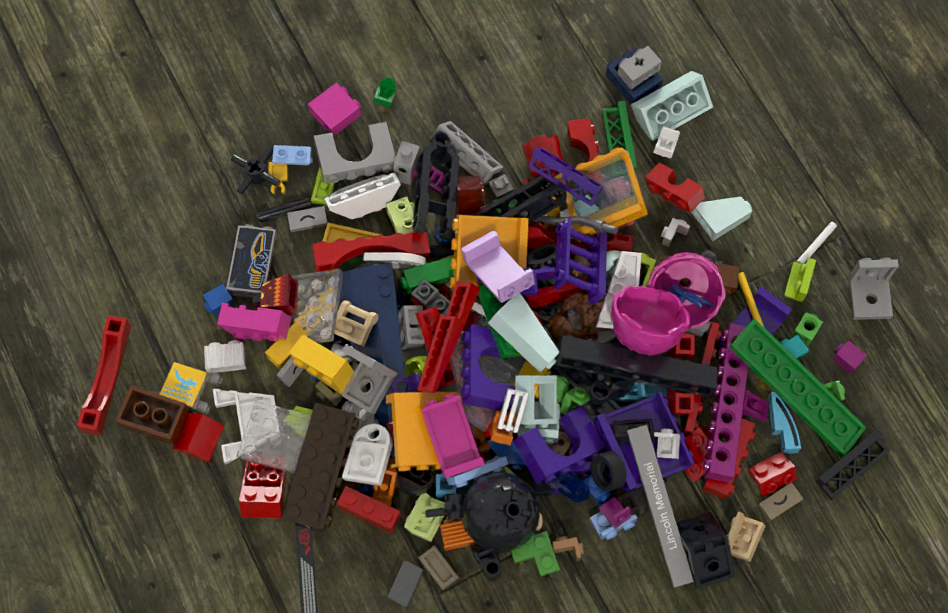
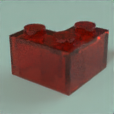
M479 176L458 177L459 215L471 216L485 208V206H482V200H485L484 182H480Z

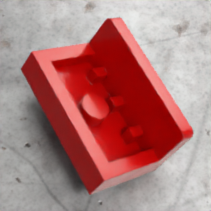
M782 451L748 469L749 475L759 486L762 496L773 493L780 487L796 480L795 466Z

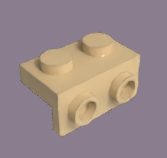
M738 512L737 516L732 519L731 530L727 535L731 555L751 562L765 524L747 518L743 513Z

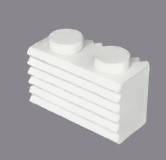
M233 340L224 345L214 342L210 343L209 346H204L205 369L207 373L247 369L246 352L243 342Z

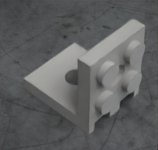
M886 257L872 260L871 258H863L858 261L848 276L853 320L891 319L893 317L889 279L899 267L898 259L891 260V258ZM872 296L876 303L869 304L866 297Z
M345 344L342 352L360 361L341 396L371 414H375L397 372ZM367 383H370L371 388L365 393L364 387Z

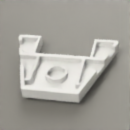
M213 389L216 408L236 404L242 441L221 445L225 464L281 435L274 395L248 394L232 390Z

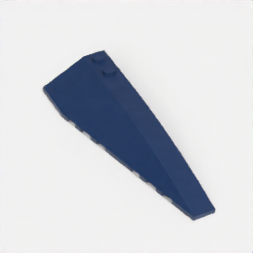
M392 263L375 264L335 274L338 310L342 302L347 300L355 307L369 313L374 312L378 314V320L373 325L365 346L349 340L350 345L397 372L395 379L404 377ZM350 312L346 314L347 318L364 325L366 319ZM404 382L397 384V391L399 393L406 392ZM367 383L365 386L367 391H369L371 384ZM391 386L376 410L379 424L386 430L385 423L393 421L392 404H386V395L393 393ZM392 445L390 454L395 459V451Z

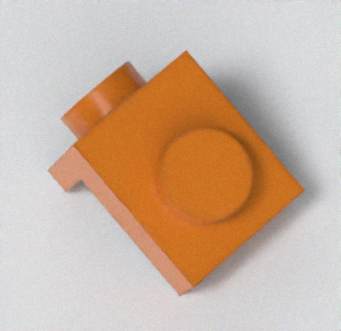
M496 411L491 424V441L511 445L513 431H507L503 428L498 429L497 425L501 411ZM506 413L504 424H507L510 413ZM514 414L513 421H512V424H511L512 426H513L514 421H515V414Z

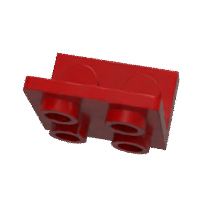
M706 425L698 427L685 438L686 447L694 456V464L690 468L685 469V472L693 482L700 479L706 472L703 470L704 460L708 458L706 444L711 436ZM716 454V458L719 461H724L721 455Z

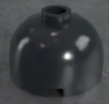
M429 466V470H417V467H410L409 471H398L397 468L395 481L397 487L403 493L409 496H420L432 487L436 473H433L432 466Z

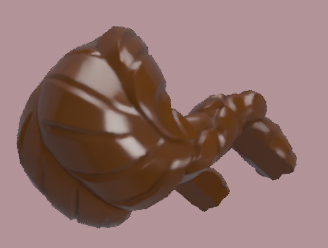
M576 293L570 296V298H566L558 315H554L548 320L550 335L559 342L562 335L583 339L590 333L596 317L601 312L599 305L593 304L586 310L582 317V329L578 330L574 329L568 320V309H572L579 303H582L585 298L582 293Z

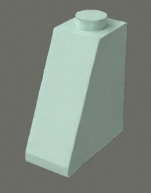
M742 197L701 202L691 213L714 241L749 219L752 208Z

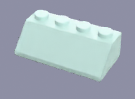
M693 71L631 104L637 122L651 141L659 138L662 127L675 129L713 108L703 75Z

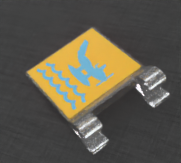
M173 361L159 395L186 403L188 407L208 414L210 406L206 402L200 401L208 382L220 386L222 378L217 373L206 372Z

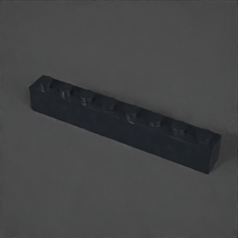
M562 335L558 345L557 366L711 397L716 389L717 367H712L708 364L693 363L689 360L674 359L670 356L643 355L629 348L579 339L570 335Z

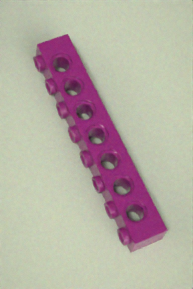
M731 323L727 329L723 330L721 341H724L719 351L721 365L717 368V377L719 379L714 391L716 401L713 402L711 407V414H714L713 421H710L708 432L711 433L710 440L708 439L706 444L708 458L704 460L703 470L706 471L705 478L729 482L734 477L748 366L729 348L745 327ZM729 362H733L736 368L731 367ZM726 380H730L734 386L728 385ZM724 398L729 399L731 405L726 404ZM721 417L727 418L729 423H724ZM718 435L725 437L726 442L720 441ZM716 454L721 455L724 461H719L716 458Z

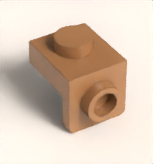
M567 536L556 538V541L552 543L554 553L573 550L576 561H580L581 555L584 554L582 543H578L577 537L568 539Z

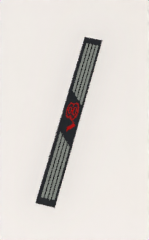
M291 468V469H292V482H293V479H294V475H295L296 468ZM295 523L301 613H318L312 527Z

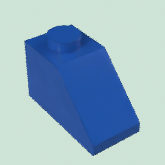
M487 440L490 445L489 452L494 457H506L508 461L506 466L511 471H521L526 468L523 458L513 443L514 440H512L511 445Z

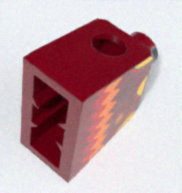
M288 273L263 283L261 286V296L253 298L254 307L256 309L259 307L282 310L287 315L297 314L298 282Z

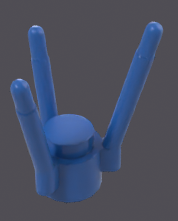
M676 284L672 285L667 291L677 296L681 303L688 300L699 307H702L701 303L712 306L711 302L688 292Z

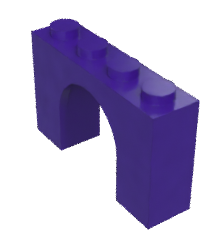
M471 324L463 332L461 338L462 343H464L461 359L463 360L461 377L463 378L461 388L463 404L502 411L507 389L515 390V386L493 382L482 373L478 362L480 356H491L500 359L501 356L491 329ZM514 394L511 395L507 413L512 407Z
M582 406L566 413L559 420L571 442L572 450L570 456H561L554 453L546 444L537 427L521 434L513 441L537 484L542 481L548 483L554 480L559 473L561 476L572 470L571 467L573 466L576 468L581 467L587 463V459L590 458L592 460L594 456L601 454L600 452L606 448Z

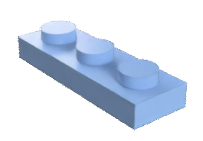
M496 457L484 462L482 466L448 477L446 480L448 485L461 487L468 484L467 480L472 478L476 480L478 477L485 476L487 472L493 474L502 471V466L507 465L508 461L506 457Z

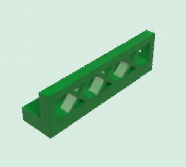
M618 101L616 108L602 109L608 151L610 153L616 145L629 152L634 171L636 172L637 165L625 101ZM617 113L618 119L613 123L607 118V114ZM613 128L620 132L618 139L610 135ZM619 161L611 164L613 177L629 176L627 170L616 171V165Z

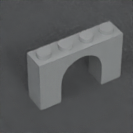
M387 123L368 125V136L372 152L366 159L359 162L347 161L338 154L332 132L314 136V146L323 182L333 184L339 180H353L359 176H372L379 172L388 173L393 171L396 156Z

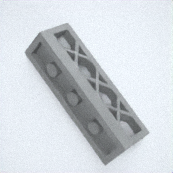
M448 121L438 125L434 134L441 131L450 137V149L459 156V164L483 186L488 184L493 174L503 169L500 163L453 122Z

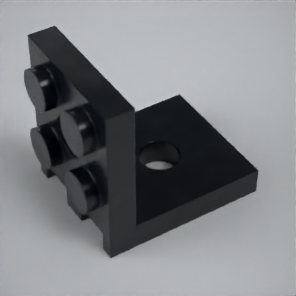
M711 512L702 513L699 516L676 523L681 541L689 554L694 585L697 589L735 577L728 536ZM716 561L714 566L708 567L709 563Z

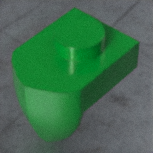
M386 77L380 81L373 103L391 108L396 93V84L391 77Z

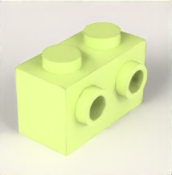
M408 197L387 203V213L395 233L410 234L413 232L414 203L409 202Z

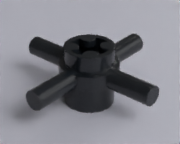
M268 147L260 159L252 158L246 161L236 154L231 157V161L244 168L246 178L237 189L238 193L243 195L251 183L261 184L267 181L275 187L280 185L281 181L268 174L265 165L273 155V148Z
M464 494L445 496L444 508L426 510V517L446 516L447 522H461L460 512Z

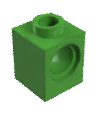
M806 312L791 337L798 335L803 343L809 346L823 321L818 316ZM804 325H809L812 331L806 330Z

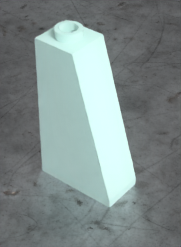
M518 293L492 317L488 324L539 372L545 367L550 369L557 361L554 358L559 354V350L522 295Z

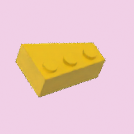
M304 335L300 337L288 352L295 366L298 368L303 367L310 375L317 377L341 395L354 374L346 359Z

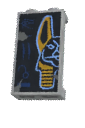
M250 224L238 225L226 287L231 296L248 298L261 296V286L263 283L268 282L275 240L278 238L275 229L267 226L257 228Z

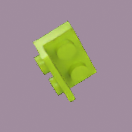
M808 258L806 264L793 263L784 294L785 297L803 302L809 289L816 263L815 259Z

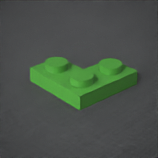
M547 531L533 535L522 547L510 551L514 564L534 558L540 577L560 570Z

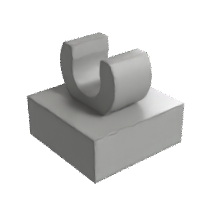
M505 174L488 182L496 199H500L514 190Z

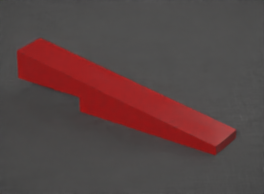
M456 281L446 315H440L417 389L420 392L436 393L480 291V288L472 282Z

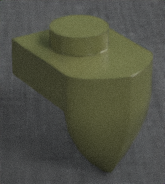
M319 381L315 385L316 395L322 402L326 400L331 406L335 407L343 399L340 393L337 391L333 393L323 382Z

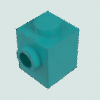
M798 335L790 340L786 338L780 342L798 361L805 357L809 351Z

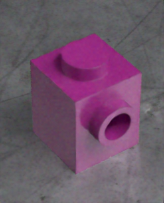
M848 340L845 345L841 343L835 349L834 353L836 355L832 360L851 375L867 355Z

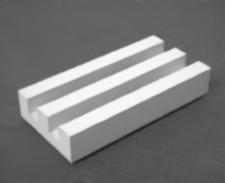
M507 389L497 425L498 429L503 428L507 431L518 432L528 393ZM514 394L515 396L508 417L507 424H504L511 395ZM519 396H522L521 401H520V405H519V408H518V412H517V415H516V419H515V422H514V426H512L511 424H512V421H513V417H514V414H515V410H516V407H517V403H518V400H519Z

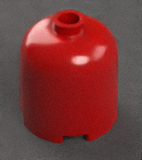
M546 135L537 136L529 139L528 145L522 144L527 165L530 164L534 157L532 153L538 147H542L563 161L557 135H553L552 138H547ZM538 159L534 164L540 169L547 168L546 164ZM529 168V171L534 178L541 176L539 173ZM551 169L553 177L560 174L558 171Z

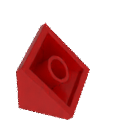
M188 413L172 449L209 463L224 430V426L204 414Z

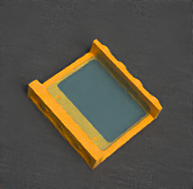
M612 149L606 155L596 156L592 161L580 163L576 166L575 169L598 182L604 188L592 207L567 192L566 204L570 217L580 216L595 221L602 220L606 224L619 227L648 215L629 152L625 149ZM560 173V175L555 176V178L559 179L563 178V176ZM567 179L570 188H579L577 183ZM583 189L584 196L591 200L594 194ZM573 224L574 230L592 237L598 233L594 228ZM572 237L573 240H575V241H577V242H579V243H580V242H583V241H580V240L575 239V238Z

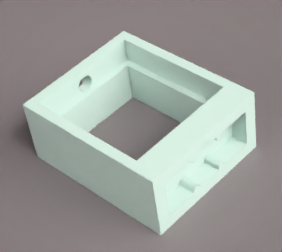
M515 376V390L528 393L520 424H524V428H536V424L537 428H549V424H557V376ZM534 384H539V419H534ZM519 396V400L515 410V419L522 396Z

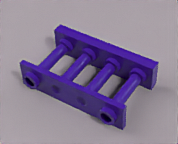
M567 217L556 228L555 289H560L567 282L587 290L588 302L596 304L606 295L607 232H598L595 236H588L571 229V217ZM570 237L589 244L590 251L570 244ZM570 252L588 259L590 262L589 267L571 260ZM569 268L587 274L589 283L569 275Z

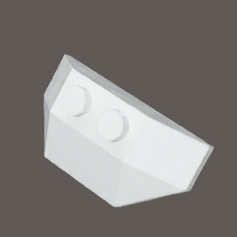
M395 173L374 176L341 188L324 199L330 211L350 219L361 218L368 213L385 208L386 204L391 202L401 184Z

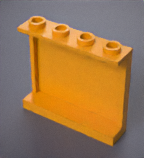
M456 215V219H453L452 229L455 230V238H452L451 248L454 250V258H451L450 267L453 270V277L450 278L452 293L456 281L472 282L479 287L477 276L463 261L461 248L493 230L498 234L500 246L522 269L526 268L528 218Z
M414 392L386 395V404H392L396 464H392L391 468H398V471H409L410 467H417V470H429V466H435V470L441 469L420 409L425 407L424 403L436 400V403L444 401L443 397L454 393L455 396H459L461 392Z

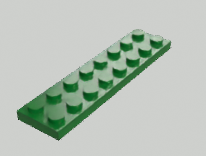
M755 318L752 319L729 348L841 457L846 456L866 427Z

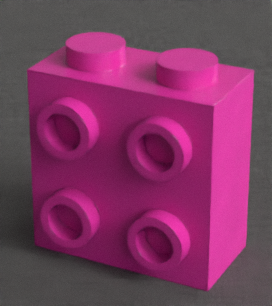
M337 83L308 103L309 112L328 133L332 132L333 137L361 116V106L356 99L352 100L346 88L340 87Z

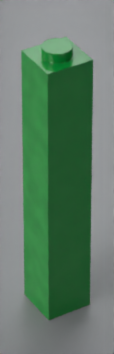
M454 256L404 270L400 278L402 288H406L407 293L411 294L424 279L434 287L449 283L450 278L453 277L450 263L451 258H454Z

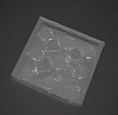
M255 401L236 455L237 458L295 474L311 415Z

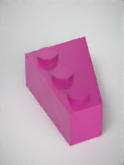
M222 303L217 325L240 341H245L246 339L255 341L268 339L276 342L279 339H287L291 317L282 310L259 307L257 310H246L244 305H240L239 308H232L228 303Z

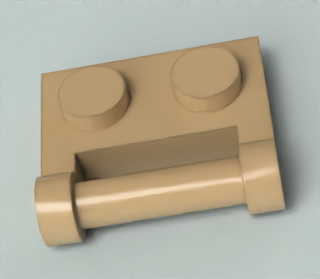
M344 300L329 332L365 346L372 327L378 320V314L374 312L369 313ZM350 312L366 319L364 325L347 318L346 314Z

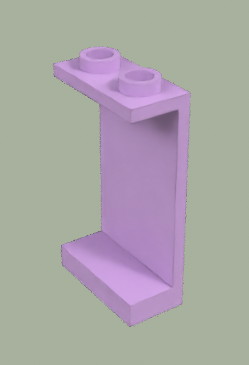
M494 230L461 248L464 263L501 303L535 284L533 271L531 269L524 271L500 246L498 234Z

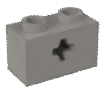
M649 46L644 49L640 48L629 59L625 58L619 63L617 74L630 89H633L658 72L662 61Z

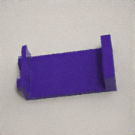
M761 286L753 298L764 328L773 335L789 316L792 309ZM748 305L732 324L744 327L748 325L753 319ZM722 334L719 336V342H717L720 348L723 347L724 341H721Z

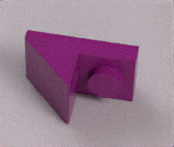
M745 390L742 416L749 415L760 422L767 421L769 402Z

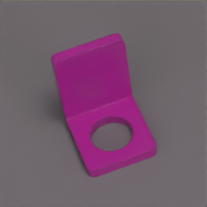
M615 497L599 507L600 512L614 529L631 518L629 506L624 509Z

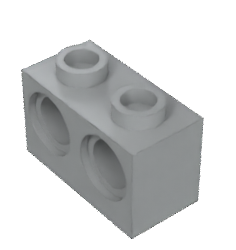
M422 305L403 306L398 311L402 350L420 349L425 345L415 313L423 311Z

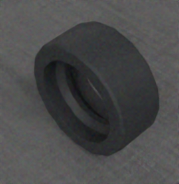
M607 451L593 457L590 468L596 485L606 492L623 487L627 474L621 457L613 451ZM606 464H607V466H608V468H609V470H610L611 478L609 477V475H608V473H607Z

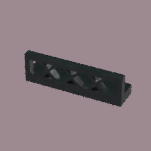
M878 429L815 481L831 500L890 451L879 439L883 434ZM876 443L883 452L879 455L870 454V446ZM858 456L867 457L865 467L856 466V458ZM844 468L852 469L851 479L841 478ZM829 480L838 481V490L834 493L825 485Z

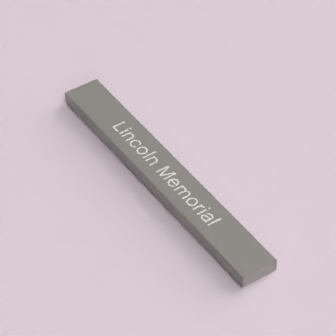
M647 425L627 430L672 586L675 588L694 582Z

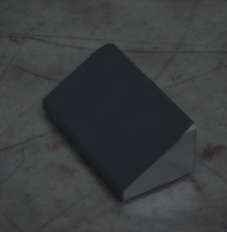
M652 419L612 422L613 434L618 445H630L627 430L647 425L651 441L654 443L655 430Z

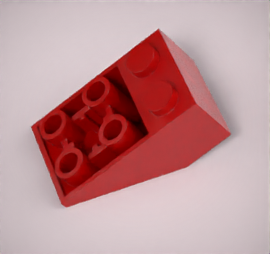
M247 456L239 499L241 517H282L287 457Z

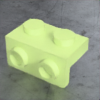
M427 493L420 495L411 514L407 517L404 527L413 535L431 542L444 516L427 518L425 511L444 508L445 502L434 499Z

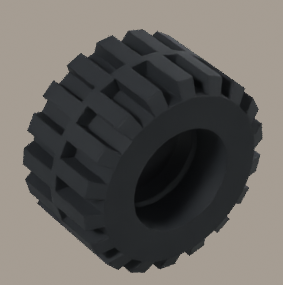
M557 243L545 244L529 252L526 259V268L535 270L543 266H550L556 270ZM569 268V275L573 273L574 269ZM554 278L537 280V287L555 285Z

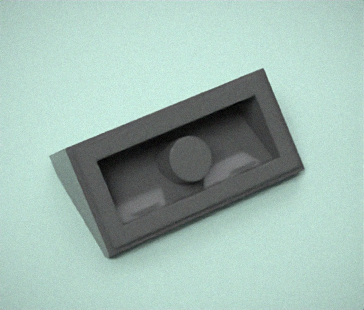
M404 560L388 594V600L407 607L423 569Z

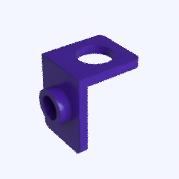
M418 373L394 379L391 384L393 393H399L397 391V384L404 382L407 385L405 393L420 392L417 389L421 378Z

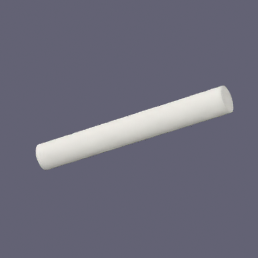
M830 222L796 262L805 264L837 225L834 222Z

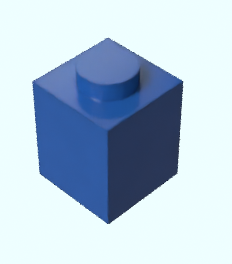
M223 284L203 295L206 301L203 303L208 313L212 311L215 317L220 314L222 303H228L230 307L235 306L233 299Z

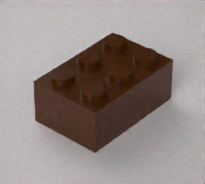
M130 385L115 422L120 428L175 445L188 415L189 408L186 403Z

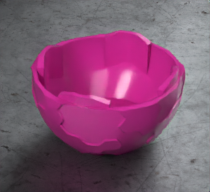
M688 252L676 253L658 264L652 271L647 287L667 292L672 285L676 284L712 303V306L701 303L702 307L688 300L682 303L690 315L688 329L701 327L714 317L725 300L726 294L718 268L706 257ZM682 278H688L691 281L688 286H681L679 282Z
M628 286L614 296L611 307V322L613 323L616 337L627 348L643 355H657L670 350L681 340V337L690 325L689 312L684 308L680 299L671 292L645 286Z

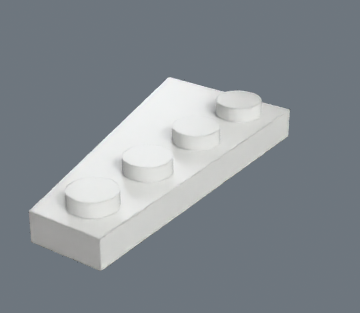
M626 251L620 253L595 327L613 329L611 307L614 296L628 286H639L641 253Z

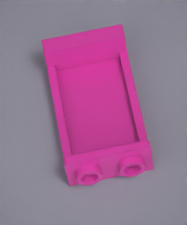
M454 393L444 396V401L436 403V400L424 403L425 407L420 409L444 478L484 465L461 403V395L455 396Z

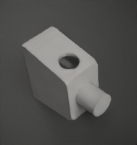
M404 141L401 142L396 155L393 173L396 174L400 182L411 185L413 181L412 174L417 167L418 157L422 152L420 146Z

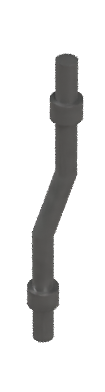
M523 210L520 216L526 217L528 212ZM543 215L534 220V222L541 221L551 225H558L567 217L554 218ZM580 216L571 217V224L588 226L598 232L605 231L612 234L618 232V227L606 224L602 220L595 221Z

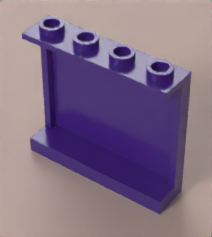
M661 391L652 397L616 411L597 415L593 420L598 434L606 446V452L613 451L617 453L624 462L627 474L626 482L623 485L625 494L641 488L643 485L631 445H618L613 434V421L652 419L655 432L661 433V429H671L674 434H680L679 459L657 457L658 437H655L654 443H652L662 478L688 469L694 464V456L687 449L684 434L679 431L676 417L674 414H671L668 408V400L662 395Z

